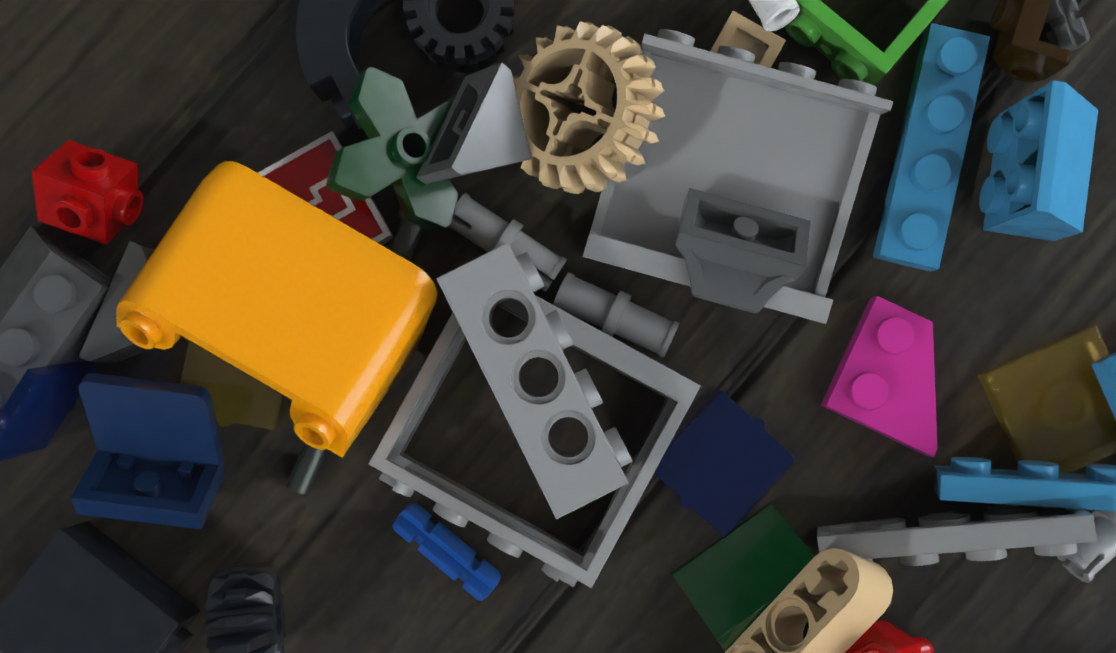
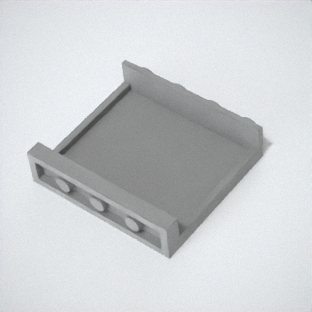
M659 29L657 37L644 33L641 55L644 54L653 60L657 69L651 77L661 82L662 88L665 90L651 101V103L661 107L665 114V117L650 121L648 127L649 130L657 135L659 142L653 144L642 142L638 150L642 153L646 164L636 166L626 162L627 181L618 183L607 178L606 190L601 191L583 257L690 286L685 259L675 245L682 208L689 188L810 220L806 267L801 277L782 286L767 301L764 307L826 324L833 303L832 299L826 298V293L880 115L891 111L893 101L876 97L877 87L866 82L840 79L838 86L814 80L816 71L803 65L780 62L777 70L755 64V54L741 48L719 46L718 52L715 53L693 47L695 39L678 31Z

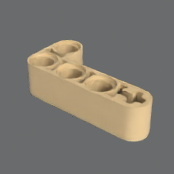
M830 548L823 550L801 570L725 653H845L878 620L890 605L893 595L892 580L887 571L875 562L842 549ZM808 622V632L806 637L803 638L804 627Z

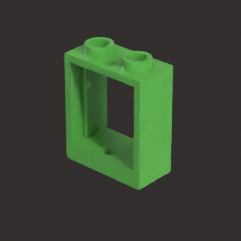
M796 0L800 11L785 26V29L796 42L805 47L813 46L831 61L832 69L841 79L858 80L875 85L888 73L949 0H927L884 52L821 0Z

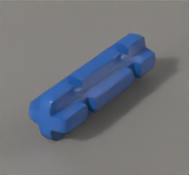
M412 502L407 505L395 519L392 525L394 531L408 543L412 540L418 543L420 546L417 550L452 580L455 581L457 578H460L464 582L462 588L476 600L483 601L498 585L501 578L500 572L485 559L479 562L475 558L477 552L441 522L437 525L431 522L430 518L432 515L418 503Z

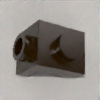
M1000 0L994 10L990 23L991 29L997 31L986 63L1005 69L1007 76L1023 82L1046 80L1068 66L1072 51L1039 40L1051 0Z

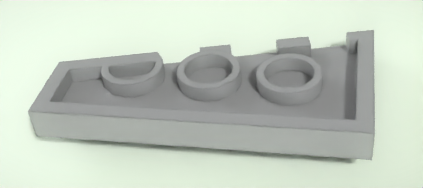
M1008 504L988 506V510L983 512L984 519L971 521V516L968 513L946 511L929 513L919 517V527L906 528V522L903 518H888L817 527L819 553L826 549L837 548L872 562L875 558L899 557V563L905 566L935 564L939 562V554L965 552L966 559L971 561L1000 560L1007 557L1006 549L1034 547V553L1041 556L1070 555L1077 553L1076 544L1097 542L1094 515L1084 509L1044 507V512L1038 513L1036 508L1018 507V505Z

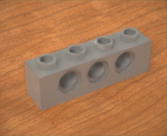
M506 243L436 278L555 518L558 519L628 484V480L621 467L633 461L616 427L603 432L592 408L602 404L603 401L586 368L574 374L563 352L564 349L574 345L557 310L547 315L544 314L534 292L545 287L529 253L525 252L516 257L509 243ZM515 300L526 307L529 316L528 324L525 330L518 336L506 338L495 330L492 317L494 310L499 304L504 301ZM532 358H545L551 361L558 371V383L548 394H532L522 384V368ZM572 417L578 419L587 429L586 442L580 449L574 452L560 451L550 440V428L561 418Z

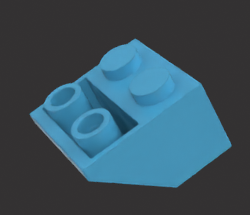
M1052 80L998 114V117L992 122L987 138L988 152L993 153L991 172L982 186L979 198L980 210L985 213L983 231L1056 241L1083 233L1098 109L1066 82Z

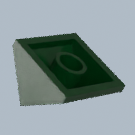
M768 503L671 572V574L726 652L815 555L774 506ZM808 622L804 627L803 634L808 631Z

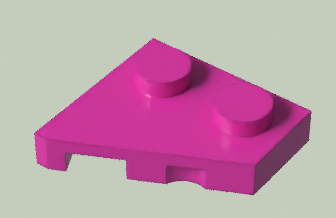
M879 296L871 297L820 406L925 456L934 457L938 446L933 322Z

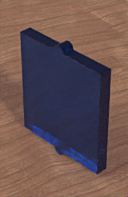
M86 360L27 369L4 407L0 409V461L46 448L67 413L75 407V401L80 395L78 386L86 374L94 373L97 366Z
M719 391L669 445L654 473L681 497L680 505L684 509L692 507L716 531L725 537L793 463L795 458L763 429L765 423L762 419H752L723 391Z

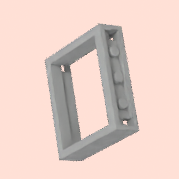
M536 296L545 315L555 310L558 311L574 343L571 347L666 398L634 456L633 462H631L625 473L628 484L616 490L582 552L404 453L466 341V337L454 313H452L370 460L369 465L382 472L379 479L392 486L393 491L407 497H411L413 492L417 491L435 501L436 504L433 507V511L445 520L460 527H465L470 520L488 530L490 534L487 541L499 550L517 558L520 557L524 550L545 563L541 570L558 582L560 579L572 587L579 581L592 588L701 385ZM508 300L498 305V307L528 322V311L522 303Z

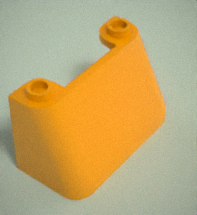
M224 161L218 164L201 181L119 301L116 308L117 327L121 329L126 338L141 348L152 349L154 347L166 350L172 348L180 337L183 336L292 400L290 417L295 424L294 431L297 436L313 448L319 450L328 449L343 458L417 350L437 301V289L427 273L415 264L250 168L234 161Z

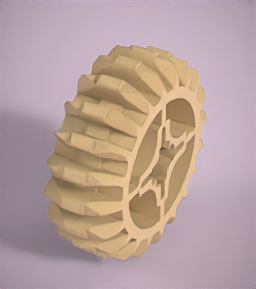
M580 21L576 30L568 26L562 27L557 25L554 41L547 37H536L538 53L534 57L528 54L518 55L524 70L520 77L512 76L532 159L522 162L521 169L528 175L539 178L542 185L556 190L563 188L564 191L572 194L583 193L585 188L594 192L605 191L607 178L618 183L627 181L626 162L636 166L646 164L642 153L638 149L643 141L648 144L659 142L657 135L649 130L648 127L650 121L665 117L663 109L651 103L652 100L665 90L662 88L661 82L651 77L657 69L653 60L644 54L641 55V45L629 36L623 37L622 33L612 26L602 25L598 28L590 22L584 23ZM615 87L617 88L616 110L614 109L612 103V96ZM573 103L581 107L584 104V106L596 111V115L591 116L584 112L579 114V112L569 108L568 104ZM601 134H604L603 137L595 145L591 147L594 140Z

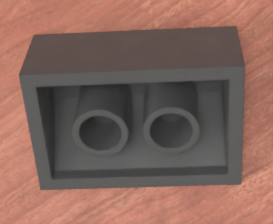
M32 225L0 268V444L29 442L86 361L79 357L80 352L113 280L38 227Z

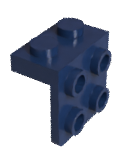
M86 374L79 384L78 390L97 451L71 497L76 514L202 529L226 472L210 392L201 386L185 383H171L119 375Z

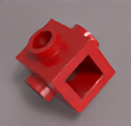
M68 140L32 170L37 219L42 223L107 245L126 225H132L141 213L143 193L139 191L138 163L109 154L101 149Z

